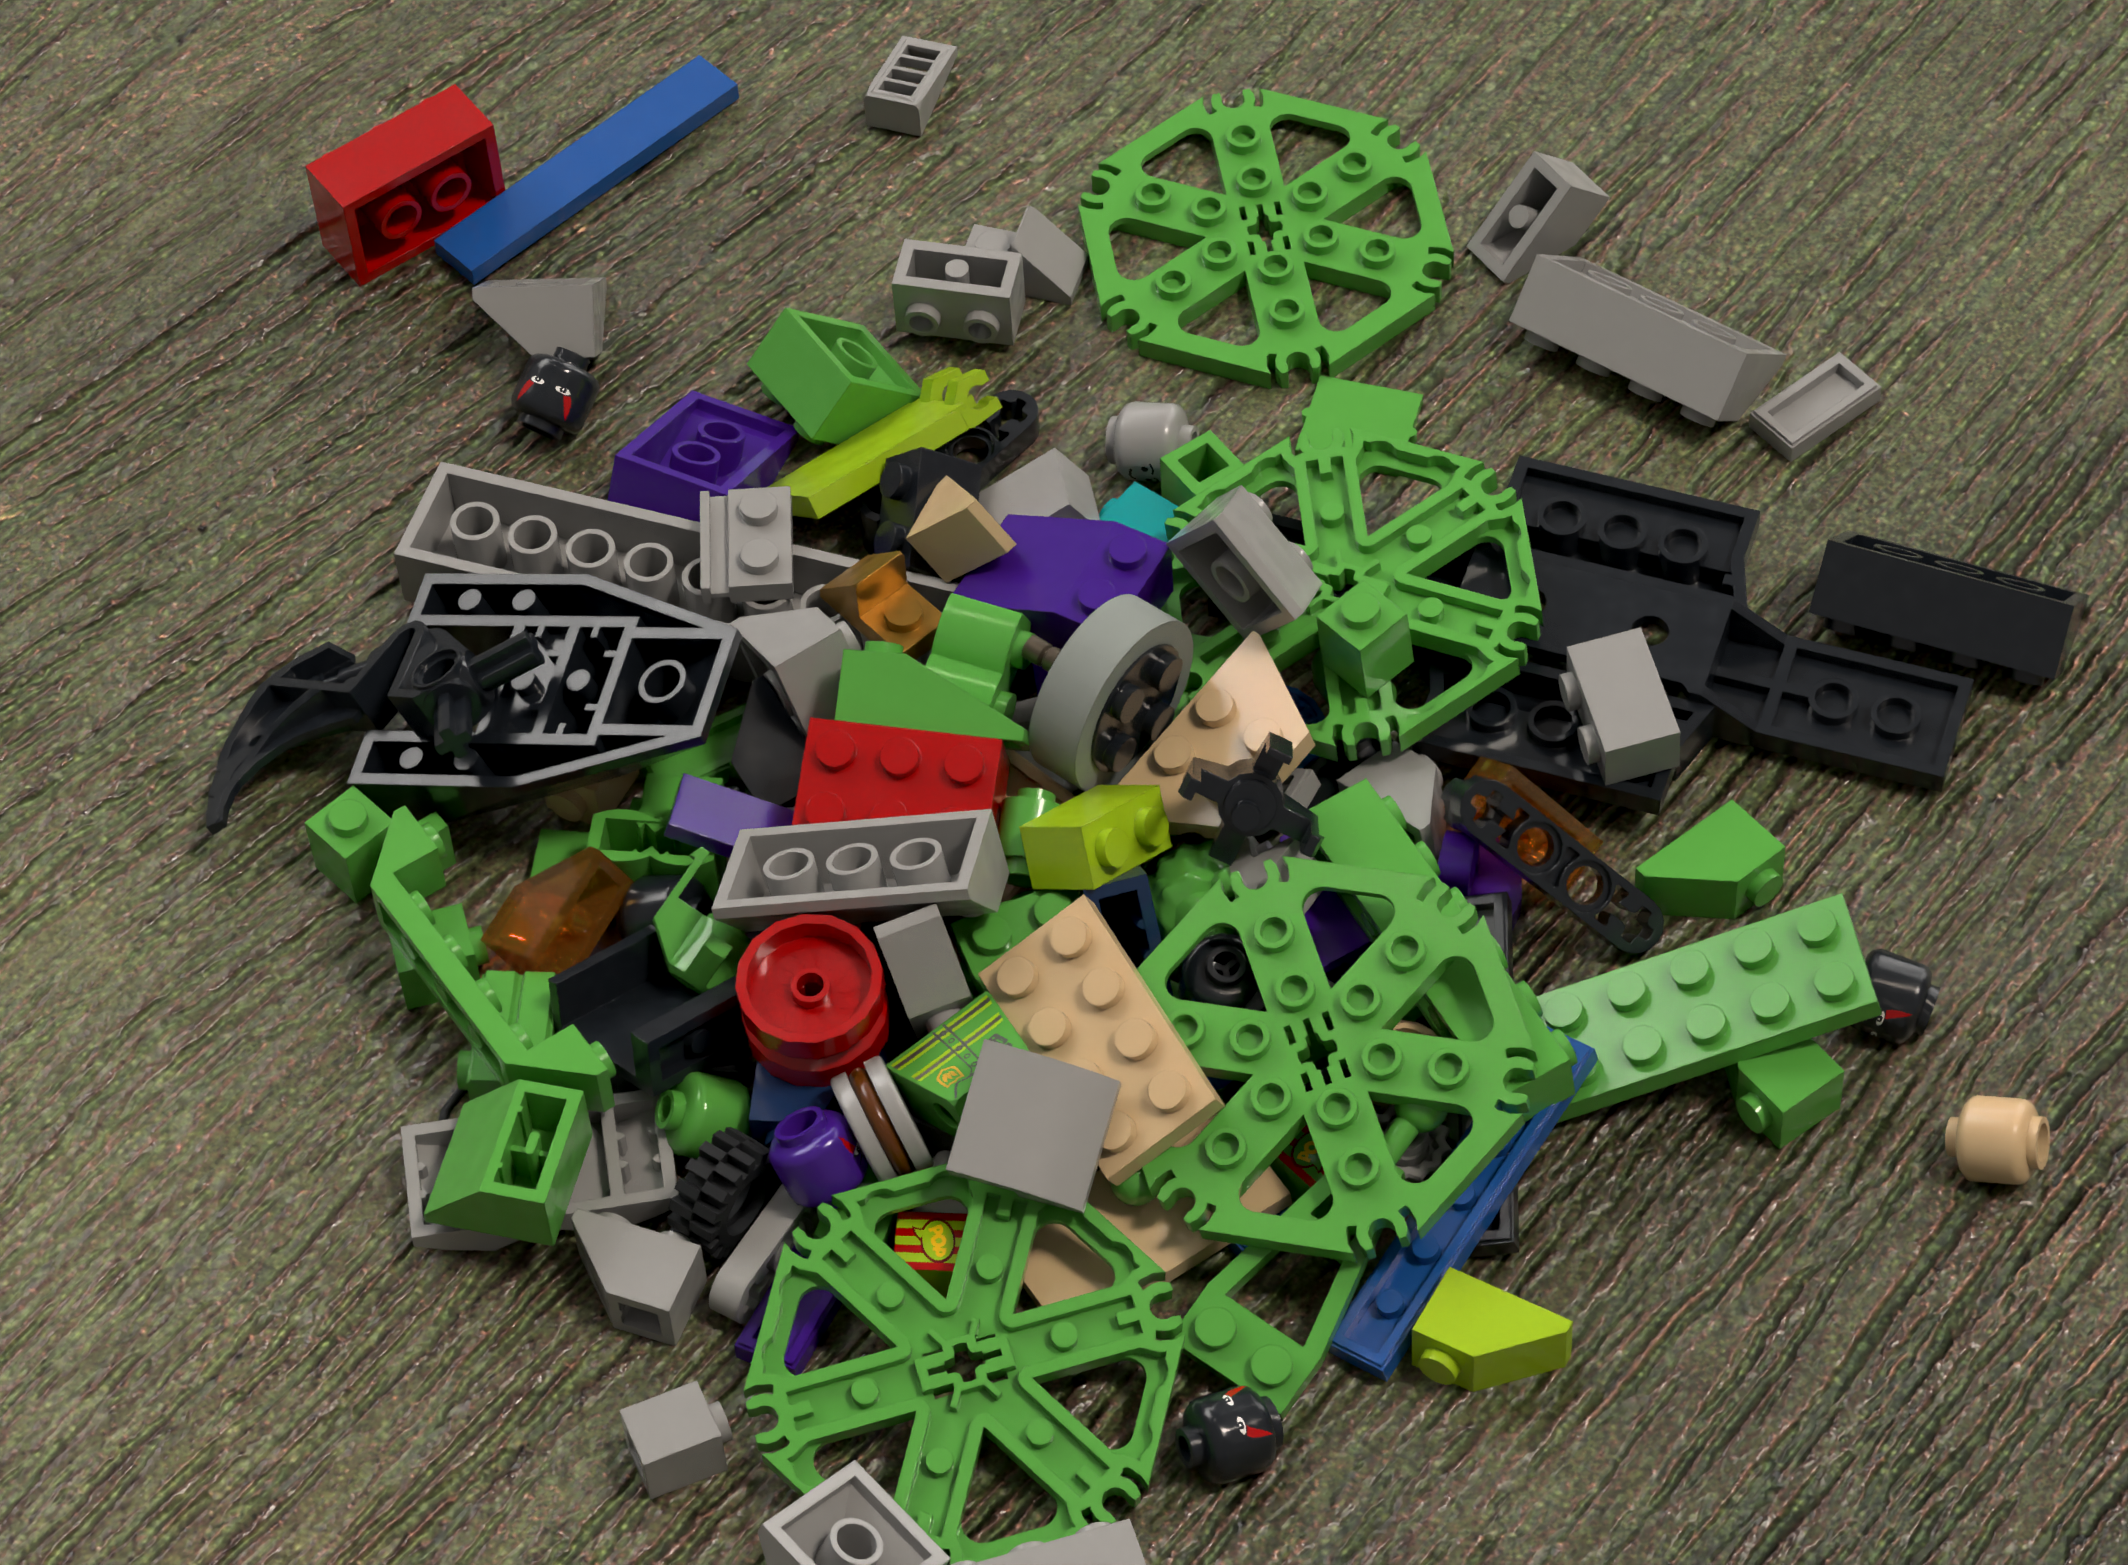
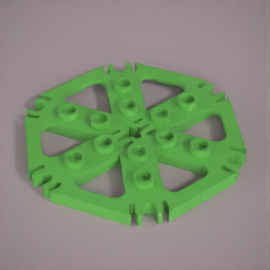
M1259 88L1260 106H1255L1253 92L1250 89L1242 90L1243 105L1238 108H1228L1223 105L1220 93L1213 94L1211 98V114L1207 113L1203 106V97H1201L1098 163L1099 170H1094L1091 175L1092 191L1102 195L1082 193L1081 205L1078 204L1080 227L1086 253L1088 254V262L1101 321L1103 322L1107 318V328L1111 332L1118 330L1124 325H1133L1126 330L1127 346L1131 350L1139 348V356L1271 389V373L1269 369L1275 370L1277 384L1283 389L1289 388L1288 372L1294 368H1303L1309 372L1311 382L1315 384L1318 383L1321 375V361L1326 364L1329 370V377L1334 378L1435 310V303H1440L1442 298V282L1430 278L1436 277L1443 280H1450L1452 267L1454 268V251L1427 152L1420 156V144L1416 141L1403 149H1395L1400 145V128L1396 124L1388 126V119L1261 88ZM1293 120L1306 125L1341 132L1350 141L1344 148L1285 186L1271 128L1277 122ZM1201 134L1211 143L1223 194L1152 177L1146 174L1142 167L1145 162L1185 136ZM1407 186L1412 192L1421 230L1413 237L1397 238L1341 223L1394 188ZM1276 209L1280 210V215L1276 214ZM1259 220H1263L1265 231H1268L1269 235L1273 237V240H1271V251L1269 252L1266 242L1262 241L1260 235L1257 234L1259 232ZM1118 230L1189 249L1146 277L1130 280L1122 277L1117 271L1109 234L1111 231ZM1308 278L1385 297L1389 300L1349 328L1342 331H1331L1324 328L1318 320ZM1246 286L1258 339L1252 344L1237 346L1190 334L1181 329Z
M1339 427L1332 428L1333 442L1324 449L1313 448L1310 445L1308 433H1300L1298 438L1300 454L1296 456L1292 454L1290 436L1174 509V518H1167L1164 523L1167 539L1171 540L1217 497L1240 485L1247 492L1253 493L1258 497L1276 487H1287L1296 492L1305 546L1297 545L1309 556L1313 564L1312 571L1323 584L1304 613L1296 620L1261 635L1279 673L1318 647L1321 648L1316 616L1339 599V597H1334L1333 590L1342 591L1346 584L1355 586L1363 579L1408 614L1411 643L1413 645L1463 658L1472 665V670L1466 678L1425 705L1415 709H1407L1399 706L1394 701L1391 680L1369 698H1366L1323 663L1329 713L1322 721L1316 724H1306L1316 745L1310 751V754L1337 762L1336 741L1338 739L1343 740L1345 756L1349 761L1357 760L1356 745L1364 738L1378 740L1382 756L1390 755L1393 748L1390 732L1393 731L1398 733L1401 752L1518 676L1520 674L1519 666H1526L1528 662L1527 645L1513 640L1523 637L1538 641L1541 636L1540 625L1544 627L1522 498L1517 501L1516 490L1509 487L1498 495H1488L1498 488L1496 472L1492 468L1485 469L1484 462L1350 427L1351 447H1345L1344 433ZM1387 472L1432 484L1440 488L1439 491L1369 536L1367 535L1360 484L1368 474ZM1490 542L1499 545L1504 550L1511 594L1507 599L1501 600L1425 578L1475 545ZM1172 552L1174 590L1161 610L1183 622L1180 605L1181 597L1187 590L1199 587L1200 585ZM1232 624L1200 645L1193 647L1191 669L1184 691L1189 688L1199 689L1187 696L1188 703L1244 641V638Z
M1282 856L1285 866L1289 871L1288 882L1282 881L1278 867L1271 859L1265 860L1263 863L1268 879L1265 885L1259 889L1247 888L1238 870L1231 873L1230 883L1236 897L1231 902L1225 895L1224 886L1220 878L1137 968L1206 1077L1246 1082L1190 1144L1183 1147L1171 1146L1154 1160L1143 1166L1142 1169L1153 1198L1159 1192L1157 1198L1161 1207L1167 1212L1181 1198L1191 1197L1195 1199V1205L1187 1212L1183 1220L1190 1231L1195 1232L1199 1230L1202 1239L1357 1263L1350 1246L1351 1235H1356L1362 1253L1369 1260L1377 1257L1372 1237L1381 1228H1391L1396 1231L1402 1248L1410 1245L1411 1235L1405 1221L1407 1215L1413 1217L1417 1224L1420 1239H1422L1525 1124L1523 1114L1528 1113L1530 1110L1528 1095L1509 1092L1506 1087L1515 1078L1536 1080L1537 1070L1535 1063L1528 1058L1536 1061L1538 1059L1484 915L1476 925L1478 914L1474 905L1469 902L1456 916L1449 917L1441 914L1443 907L1452 899L1450 887L1444 882L1436 885L1433 876ZM1318 891H1332L1382 898L1389 901L1395 909V915L1390 925L1340 980L1330 988L1303 912L1304 904L1308 897ZM1219 927L1232 928L1241 937L1267 1012L1177 999L1168 993L1167 980L1171 973L1210 931ZM1455 960L1466 961L1473 966L1494 1020L1493 1028L1485 1038L1479 1041H1465L1393 1030ZM1330 1016L1334 1029L1328 1031L1323 1018ZM1313 1028L1317 1042L1322 1043L1326 1051L1337 1049L1336 1052L1328 1055L1330 1066L1327 1067L1332 1083L1327 1085L1321 1070H1317L1313 1062L1301 1064L1302 1061L1310 1057L1309 1047L1311 1042L1306 1030ZM1292 1030L1296 1043L1289 1044L1285 1032ZM1349 1068L1351 1076L1345 1078L1342 1070ZM1310 1082L1313 1090L1306 1092L1304 1084ZM1372 1101L1395 1105L1416 1104L1432 1108L1436 1111L1470 1115L1473 1119V1126L1469 1135L1429 1179L1421 1183H1410L1403 1180L1397 1173ZM1308 1125L1333 1196V1204L1330 1211L1320 1219L1305 1220L1253 1212L1246 1209L1241 1204L1240 1198L1300 1131Z
M947 1163L831 1195L832 1204L843 1210L848 1217L847 1219L842 1221L839 1212L835 1208L821 1203L817 1207L818 1218L830 1228L829 1233L821 1239H812L799 1227L792 1232L796 1249L803 1256L808 1257V1259L792 1252L784 1241L746 1380L744 1396L746 1399L756 1393H773V1395L759 1394L750 1398L746 1402L749 1418L757 1417L761 1414H771L777 1418L778 1423L773 1430L755 1435L758 1451L770 1452L779 1449L785 1443L787 1444L786 1447L774 1453L762 1454V1460L800 1497L825 1481L814 1467L815 1455L821 1447L829 1443L914 1420L893 1500L950 1556L951 1565L966 1560L980 1562L1008 1554L1014 1547L1025 1542L1040 1541L1046 1543L1074 1535L1082 1527L1089 1525L1084 1519L1089 1514L1093 1523H1115L1116 1519L1102 1505L1109 1496H1121L1131 1506L1136 1508L1141 1503L1140 1491L1136 1484L1123 1476L1128 1475L1140 1482L1148 1493L1185 1343V1334L1174 1340H1166L1182 1332L1183 1321L1181 1315L1172 1316L1168 1319H1159L1151 1312L1154 1304L1172 1299L1173 1289L1171 1283L1161 1282L1165 1281L1166 1272L1089 1202H1087L1084 1214L1022 1198L1011 1190L951 1175L947 1172ZM946 1199L956 1200L966 1208L968 1216L946 1299L875 1235L876 1226L881 1219L891 1214ZM1048 1224H1060L1067 1227L1106 1262L1114 1272L1115 1280L1112 1287L1015 1314L1035 1235L1042 1227ZM1160 1281V1282H1157V1283L1150 1284V1285H1149L1147 1288H1145L1144 1290L1141 1288V1287H1143V1286H1145V1285H1147V1284H1149V1283H1151V1282ZM818 1289L832 1293L891 1348L796 1376L789 1372L784 1363L799 1303L805 1294ZM960 1351H967L968 1357L971 1360L982 1359L985 1364L976 1367V1379L970 1382H963L960 1373L953 1372L948 1374L945 1369L955 1365V1354ZM1128 1360L1137 1363L1146 1374V1384L1132 1439L1126 1446L1120 1449H1109L1039 1384L1119 1361ZM1007 1376V1379L994 1383L991 1382V1380ZM954 1391L953 1394L937 1399L934 1397ZM984 1434L1053 1497L1057 1504V1513L1048 1525L987 1543L974 1542L965 1535L962 1529V1520Z

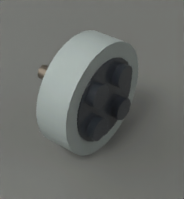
M1124 594L1110 599L1091 613L1072 634L1062 650L1053 647L1052 644L1037 635H1032L1023 646L1022 657L1039 667L1042 666L1048 672L1038 694L1029 727V748L1035 762L1083 791H1087L1097 785H1117L1173 721L1175 710L1187 684L1193 658V638L1188 626L1132 594Z

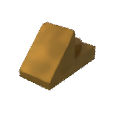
M900 551L867 555L819 589L820 597L870 641H884L902 645L904 647L903 654H907L915 660L932 648L942 613L907 583L905 556Z

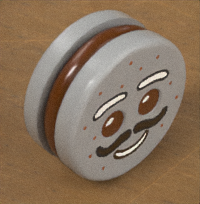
M874 1056L864 1061L863 1064L866 1069L862 1067L854 1068L849 1077L846 1072H843L831 1078L830 1084L838 1103L879 1182L913 1173L915 1168L917 1171L933 1167L934 1161L885 1062L880 1056Z

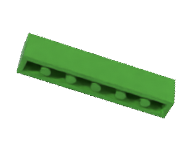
M1367 778L1309 809L1318 815L1319 835L1325 837L1315 855L1317 861L1433 876L1436 885L1442 883L1438 878L1441 874L1440 868L1429 847L1423 841L1416 844L1412 842L1405 832L1407 830V823L1397 803L1389 795L1381 799ZM1457 887L1450 889L1452 899L1443 907L1441 914L1449 917L1456 916L1468 904ZM1336 892L1371 943L1380 936L1394 918L1395 909L1385 899ZM1492 936L1505 970L1508 968L1507 959L1500 945ZM1455 960L1415 1004L1438 1037L1479 1041L1485 1038L1493 1028V1016L1476 971L1466 961ZM1505 970L1538 1059L1536 1061L1528 1058L1535 1063L1537 1070L1536 1080L1515 1078L1506 1087L1509 1092L1528 1095L1530 1110L1528 1113L1523 1114L1526 1122L1553 1103L1555 1105L1575 1094L1572 1066L1577 1064L1578 1061L1575 1051L1565 1034L1559 1028L1550 1032L1540 1018L1543 1015L1542 1008L1530 986L1524 980L1515 984Z

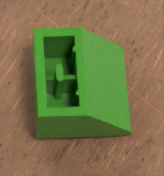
M518 1079L464 1103L424 1212L425 1222L554 1246L593 1135L584 1091Z

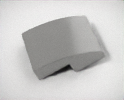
M984 1039L946 1166L947 1172L954 1176L1014 1191L1022 1198L1084 1214L1121 1082L1060 1060Z

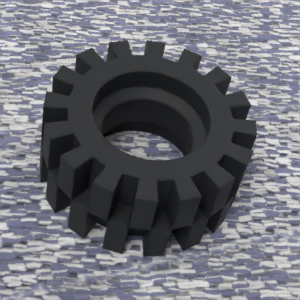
M726 1127L724 1132L719 1130L714 1133L711 1143L705 1141L698 1148L700 1154L698 1159L691 1158L685 1166L689 1172L685 1179L679 1178L674 1189L679 1191V1194L670 1199L668 1209L673 1212L667 1217L668 1224L672 1226L671 1231L688 1237L690 1242L701 1245L703 1251L720 1260L722 1257L725 1259L729 1258L779 1189L775 1184L780 1181L769 1161V1148L732 1127Z

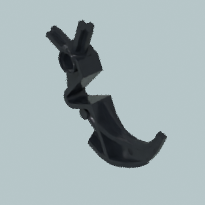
M414 620L402 625L390 635L383 645L375 648L369 654L367 660L356 663L354 654L329 641L297 657L259 685L229 734L216 766V774L208 793L206 828L214 835L227 827L228 813L235 796L242 786L263 766L283 752L316 739L351 730L366 732V730H383L398 712L417 737L434 738V747L438 754L442 756L452 751L457 759L465 757L469 753L468 742L473 740L472 727L479 723L492 708L495 698L494 689L545 663L544 655L538 648V641L532 633L528 634L525 630L475 656L474 653L464 647L446 630L440 628L428 629L423 622Z

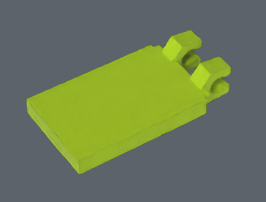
M947 367L923 379L920 399L902 406L768 487L790 486L792 515L820 519L879 484L885 469L886 458L919 447L935 450L969 430V428H975L1000 410L1002 405L996 396H986L976 404L973 395L968 394L972 387L976 385L982 386L990 381L985 370L973 369L962 374L959 367ZM947 386L945 400L943 401L942 393Z

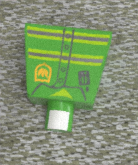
M987 991L886 1065L909 1110L915 1116L954 1137L956 1136L984 1039L1029 1051L1004 1012Z

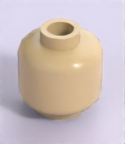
M1972 1096L1964 1104L1960 1116L1950 1117L1947 1123L1945 1134L1946 1152L1949 1157H1957L1959 1169L1967 1180L2015 1185L2025 1184L2032 1177L2035 1169L2043 1170L2046 1166L2050 1149L2049 1122L2046 1117L2038 1115L2034 1104L2030 1100L2010 1097Z

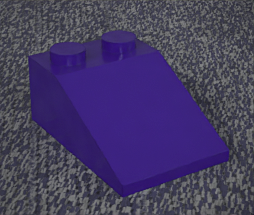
M692 390L615 455L607 501L700 522V491H709L710 497L728 496V490L765 488L770 486L799 441L800 434L792 425Z
M1008 514L1000 526L1017 545L1008 553L968 572L953 593L1023 613L1031 622L1030 632L1049 642L1053 647L1062 650L1083 621L1098 607L1114 597L1132 594L1161 610L1174 590L1172 551L1166 545L1167 542L1116 521Z

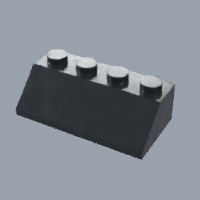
M1847 530L1827 541L1809 613L1825 617L1823 627L1836 632L1860 635L1861 627L1885 633L1883 643L1895 648L1920 652L1922 644L1946 650L1944 659L1951 663L1981 669L1983 660L2008 667L2006 677L2042 686L2045 677L2055 680L2063 673L2090 595Z

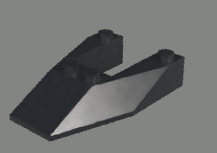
M425 573L407 623L417 620L423 622L428 629L440 628L446 630L464 647L474 653L475 656L526 630L528 634L532 633L538 641V648L544 655L545 663L494 689L495 698L492 708L479 722L476 732H472L473 740L468 742L469 753L465 757L457 759L452 751L441 756L434 747V738L417 737L414 731L366 730L347 784L349 787L354 785L390 818H392L395 810L405 805L417 821L431 813L437 812L445 823H450L626 775L706 744L742 634L737 628L589 574Z

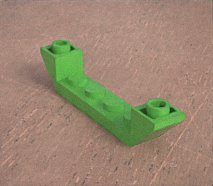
M405 805L395 810L370 884L380 925L502 1086L522 1079L584 1091L588 1110L605 1112L614 1107L615 1101L610 1079L616 1076V1069L607 1051L598 1041L588 1044L575 1025L572 1024L533 1046L528 1034L518 1022L509 1026L500 1015L502 1006L488 981L483 977L475 981L466 970L469 967L468 961L456 939L451 934L441 937L433 927L435 919L424 898L447 886L441 864V859L447 856V851L438 832L429 822L421 826Z

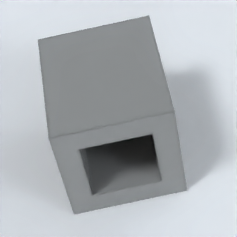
M697 1381L620 1410L628 1449L650 1499L728 1470L723 1443L733 1440L727 1417L719 1401L707 1404Z

